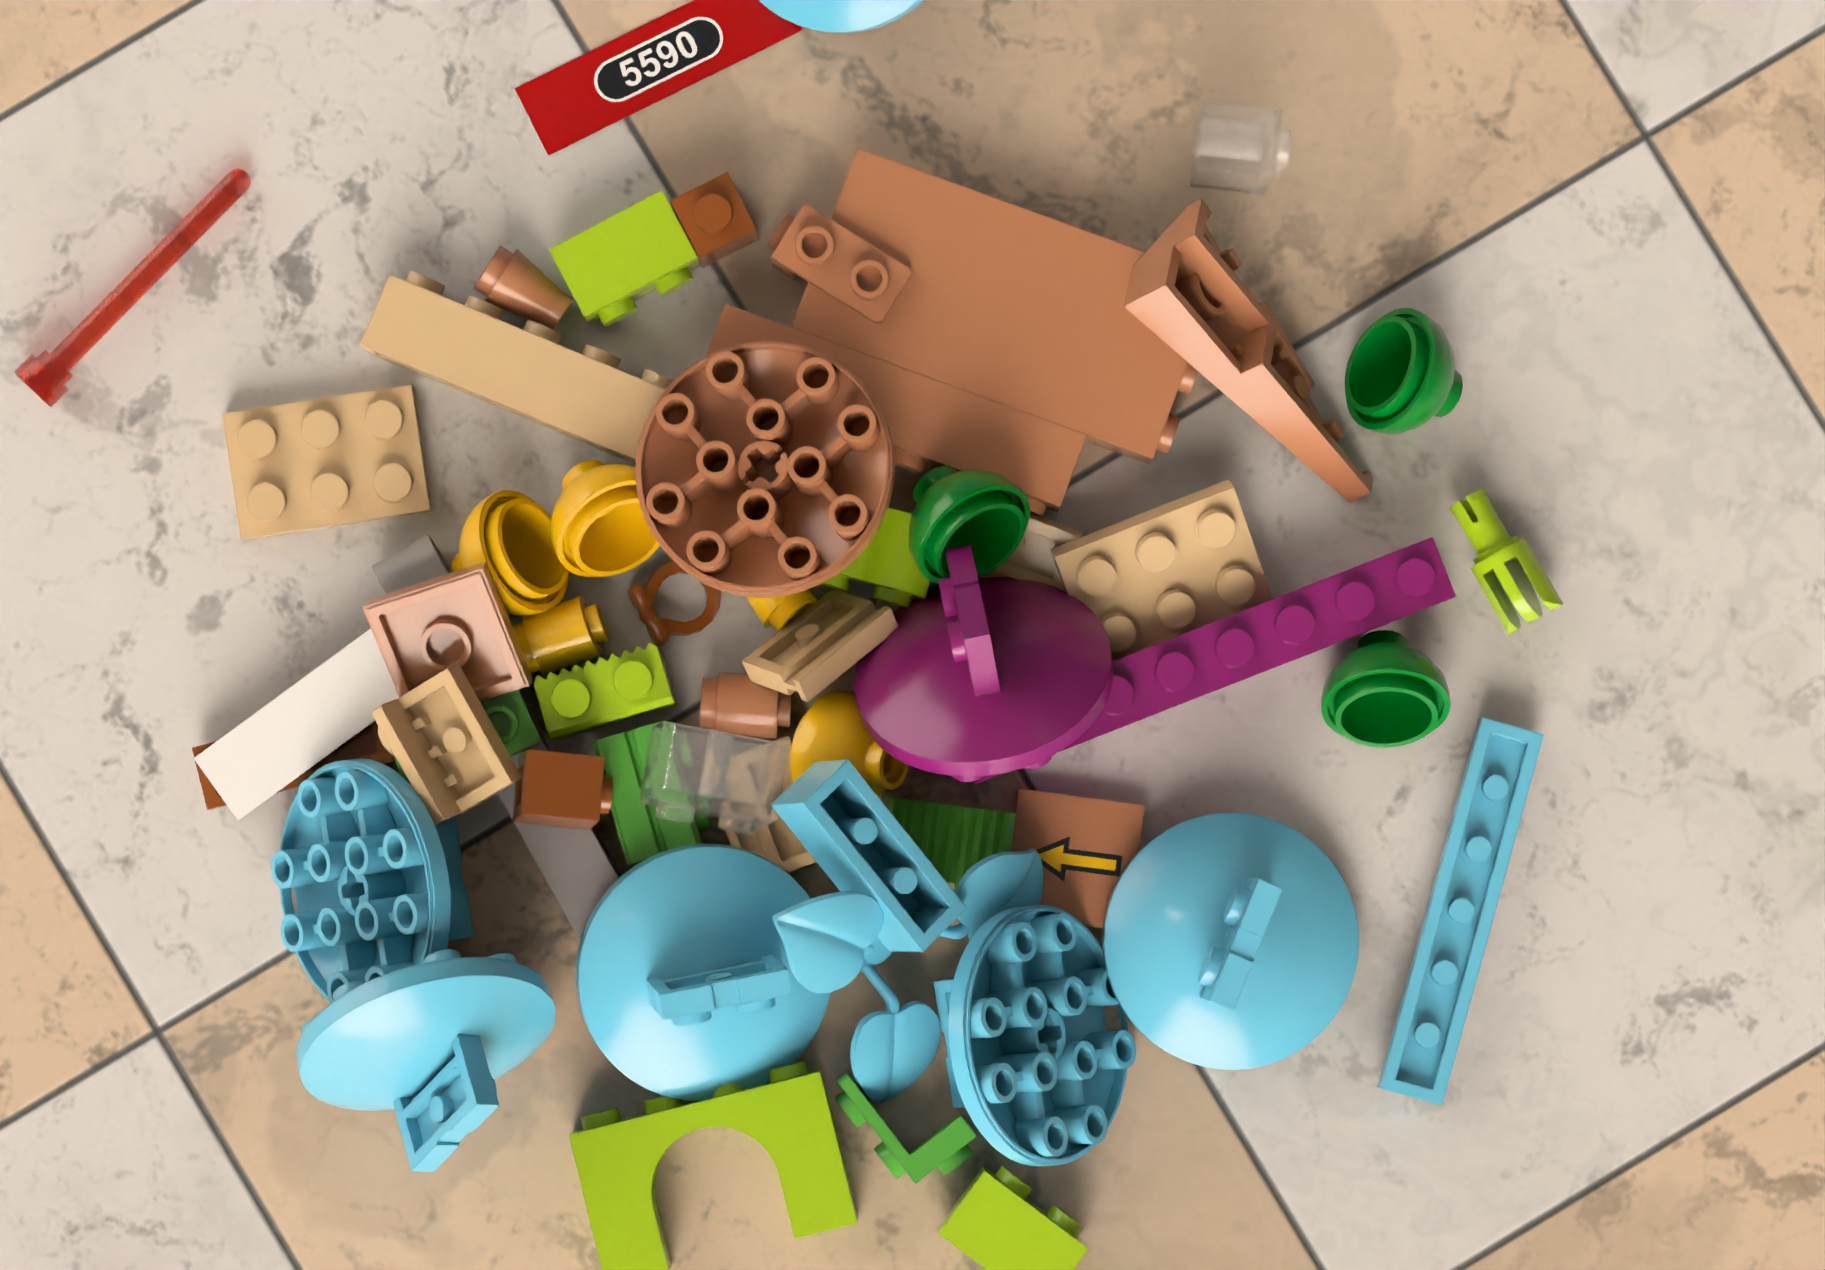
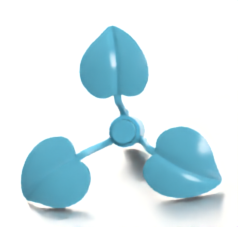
M1033 848L1017 852H999L983 858L968 869L960 879L955 891L967 908L956 918L960 923L948 926L939 936L961 939L968 935L970 941L977 930L997 913L1012 907L1040 905L1044 877L1042 861L1038 852ZM843 891L811 898L773 915V922L783 941L790 969L795 979L803 987L818 994L830 993L846 986L859 972H862L883 998L886 1011L872 1012L864 1016L858 1023L851 1041L850 1061L855 1080L861 1091L868 1098L877 1103L892 1100L914 1083L929 1067L940 1044L941 1029L938 1016L925 1003L911 1001L899 1007L897 996L874 967L875 964L885 961L892 953V951H888L877 937L884 921L883 912L879 904L865 893Z

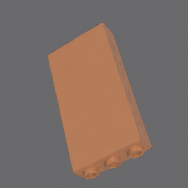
M857 148L831 219L911 269V277L884 320L879 324L872 322L808 282L791 326L792 328L1086 434V442L1138 461L1150 464L1156 450L1168 454L1181 419L1170 415L1172 405L1178 391L1190 394L1198 371L1124 307L1132 266L1145 252Z

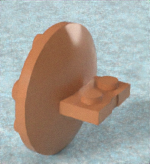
M784 341L746 342L723 348L695 362L672 381L658 398L644 424L638 443L635 467L636 490L640 508L654 538L666 554L690 576L712 588L738 596L753 598L787 596L808 590L833 578L860 556L872 541L883 522L892 497L895 480L894 446L889 427L874 396L865 384L841 362L821 351L797 343Z

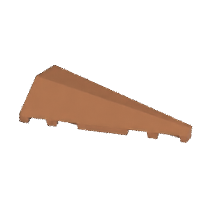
M1202 198L1188 205L1132 266L1124 307L1349 503L1370 494L1373 484L1371 475L1368 470L1361 472L1338 445L1337 441L1343 437L1345 432L1337 419L1324 421L1309 397V391L1314 387L1315 383L1266 301L1259 303L1234 273L1242 265L1237 253L1233 248L1221 251L1208 230L1206 221L1212 214L1211 210Z

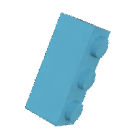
M848 759L814 762L771 804L773 809L841 892H862L872 897L879 904L883 912L884 921L877 937L888 951L923 952L967 908Z

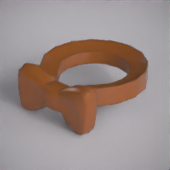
M674 561L666 562L654 571L644 587L641 584H633L627 593L632 604L639 612L640 620L646 625L649 636L655 646H664L669 640V635L687 636L700 632L713 621L720 608L721 591L700 582L707 596L706 607L700 616L687 622L660 619L652 606V601L657 596L662 582L675 574H688Z

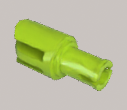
M1482 488L1466 496V500H1459L1454 503L1449 509L1452 514L1454 513L1478 555L1473 559L1475 565L1470 569L1506 632L1510 635L1520 629V620L1495 577L1494 572L1514 607L1529 623L1542 617L1543 613L1539 600L1516 561L1517 559L1541 601L1550 610L1563 605V602L1527 539L1519 540L1517 535L1510 537L1487 497L1488 493L1485 488Z

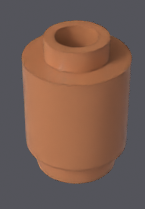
M719 672L718 678H703L700 729H716V736L777 739L778 727H790L792 694L787 695L750 681L748 674Z

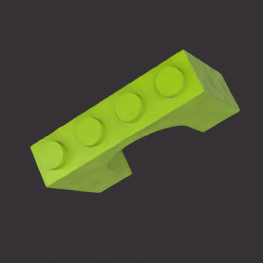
M805 1060L769 1070L770 1081L766 1084L748 1089H743L734 1083L725 1084L718 1088L713 1097L709 1099L683 1103L681 1099L662 1095L643 1101L645 1113L620 1118L617 1107L582 1116L583 1128L572 1131L569 1134V1139L601 1269L669 1270L671 1268L672 1261L655 1194L657 1169L664 1153L677 1139L700 1128H732L751 1136L765 1148L773 1159L779 1174L795 1239L858 1223V1215L821 1068L807 1071Z

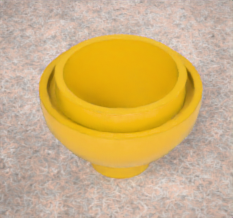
M588 460L571 468L563 478L562 493L559 495L552 513L550 538L558 559L568 571L583 577L617 575L643 563L660 546L651 533L640 508L636 490L635 467L626 464L605 465L599 460Z
M501 490L486 497L471 510L460 534L459 553L452 560L451 572L487 562L490 574L507 613L517 616H530L552 609L564 597L569 580V571L558 559L551 542L550 523L552 516L530 497L513 490Z
M834 690L818 698L802 717L794 734L790 754L793 783L814 762L848 759L878 797H880L885 789L893 790L898 788L907 774L908 764L894 758L873 740L861 720L855 694Z

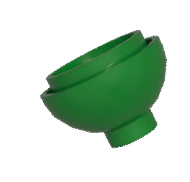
M1412 308L1393 310L1373 323L1361 335L1354 346L1345 373L1346 403L1351 417L1363 428L1383 434L1406 432L1420 427L1433 416L1442 417L1447 415L1457 405L1463 389L1462 377L1455 370L1453 350L1444 330L1429 316Z
M951 466L937 467L926 473L914 488L913 498L917 505L909 523V550L923 576L931 582L939 584L938 579L950 577L945 550L971 545L977 576L980 579L1000 567L1019 546L1030 517L1028 498L1014 482L1002 474L981 469L957 472Z
M1389 630L1373 631L1361 637L1357 643V649L1344 656L1327 676L1321 696L1322 717L1333 731L1355 743L1379 748L1398 747L1420 740L1437 729L1445 721L1451 705L1449 688L1441 670L1425 654L1408 647V641L1403 635Z

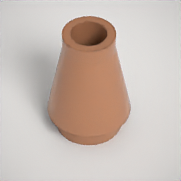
M501 245L473 288L486 296L484 301L503 310L542 323L550 329L556 327L573 299L562 292L518 249L512 253Z

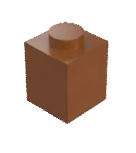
M728 172L670 200L673 211L698 256L702 268L759 240L757 229Z
M527 749L518 758L517 769L522 778L516 781L512 822L590 830L599 822L600 814H608L611 807L613 777L603 775L605 757Z

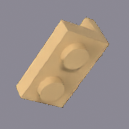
M459 664L445 669L398 699L384 703L372 710V715L378 725V735L381 743L391 755L397 758L410 785L423 801L435 825L466 812L522 778Z

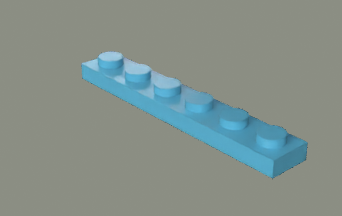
M1484 717L1478 719L1379 1078L1378 1088L1441 1106L1443 1104L1544 734Z

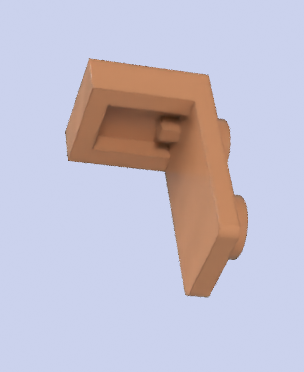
M806 203L803 204L796 217L789 213L784 216L768 243V246L774 249L771 255L773 268L795 280L797 275L876 324L884 320L911 277V269Z

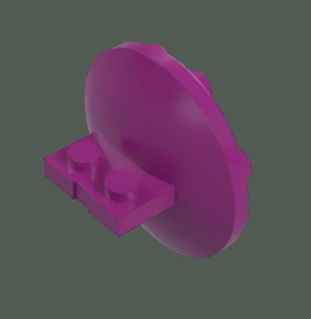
M971 545L945 550L950 577L938 579L939 588L927 592L925 599L914 598L908 607H900L894 611L893 614L898 627L856 664L854 691L861 720L873 740L894 758L924 771L952 776L961 782H972L983 776L1006 773L1022 768H1040L1046 765L1053 755L1077 740L1098 718L1107 702L1113 683L1114 670L1107 633L1093 611L1076 597L1068 596L1067 592L1046 583L1032 580H1017L1012 577L978 579Z

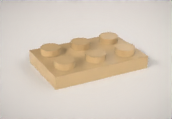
M411 384L222 413L240 538L244 541L433 512L415 390Z
M1229 479L1050 549L1065 592H1067L1068 596L1076 597L1082 601L1102 623L1110 642L1113 661L1273 599L1238 496Z

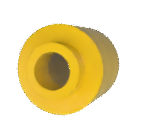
M582 596L560 602L552 609L543 613L522 616L523 622L512 626L530 672L540 671L542 675L600 657L602 655L600 643L609 640L607 625L598 604L587 606Z

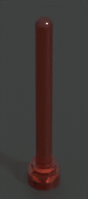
M242 169L231 170L51 353L45 349L37 358L31 354L14 373L46 404L52 407L69 390L65 386L73 377L69 371L249 189L251 184L249 174Z

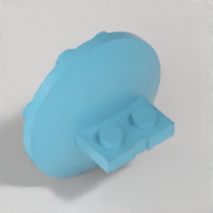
M350 759L326 764L300 784L284 824L280 851H277L272 857L271 873L275 883L280 887L281 904L284 914L281 923L282 941L289 951L296 952L306 974L330 1003L334 1001V991L346 983L353 981L368 982L390 972L421 964L428 955L440 950H446L449 940L474 936L467 888L463 885L460 866L462 856L456 817L435 825L426 806L413 787L395 770L371 759ZM293 887L297 897L298 913H295L292 903L291 888Z
M1212 813L1179 822L1165 829L1138 850L1127 863L1115 883L1105 911L1102 932L1103 960L1111 989L1120 1007L1133 1025L1152 1043L1169 1054L1199 1066L1226 1070L1250 1069L1274 1063L1296 1053L1312 1042L1334 1019L1349 993L1356 972L1359 954L1358 921L1354 903L1341 874L1327 855L1309 838L1297 830L1267 817L1248 813Z
M693 844L680 846L655 854L636 864L616 880L598 901L583 930L578 948L575 979L577 998L583 1019L595 1043L607 1059L629 1079L648 1090L675 1099L701 1101L712 1098L716 1090L726 1084L733 1083L741 1086L743 1089H748L769 1082V1070L792 1064L809 1045L821 1024L830 998V993L818 994L811 992L795 979L788 963L783 941L772 918L773 915L791 906L811 899L794 878L778 865L751 851L729 845Z
M1037 904L1003 910L988 919L973 935L961 956L955 976L933 981L941 1032H944L948 1056L945 1059L953 1108L965 1107L984 1138L997 1151L1013 1161L1029 1166H1054L1070 1163L1088 1153L1096 1144L1104 1140L1123 1094L1127 1068L1135 1060L1136 1044L1133 1036L1128 1032L1127 1016L1111 989L1104 965L1103 949L1090 930L1070 913L1049 905ZM1117 1005L1120 1014L1121 1030L1106 1031L1104 1006Z
M440 950L428 955L421 964L390 972L368 982L353 981L338 987L333 993L334 1001L314 1019L309 1020L302 1026V1035L296 1048V1061L304 1087L320 1101L351 1110H395L411 1171L434 1172L460 1146L459 1142L469 1132H474L499 1106L494 1080L518 1067L541 1047L555 1024L556 1009L551 991L544 978L529 967L518 964L514 955L500 953L489 957L461 958L460 953L456 950Z

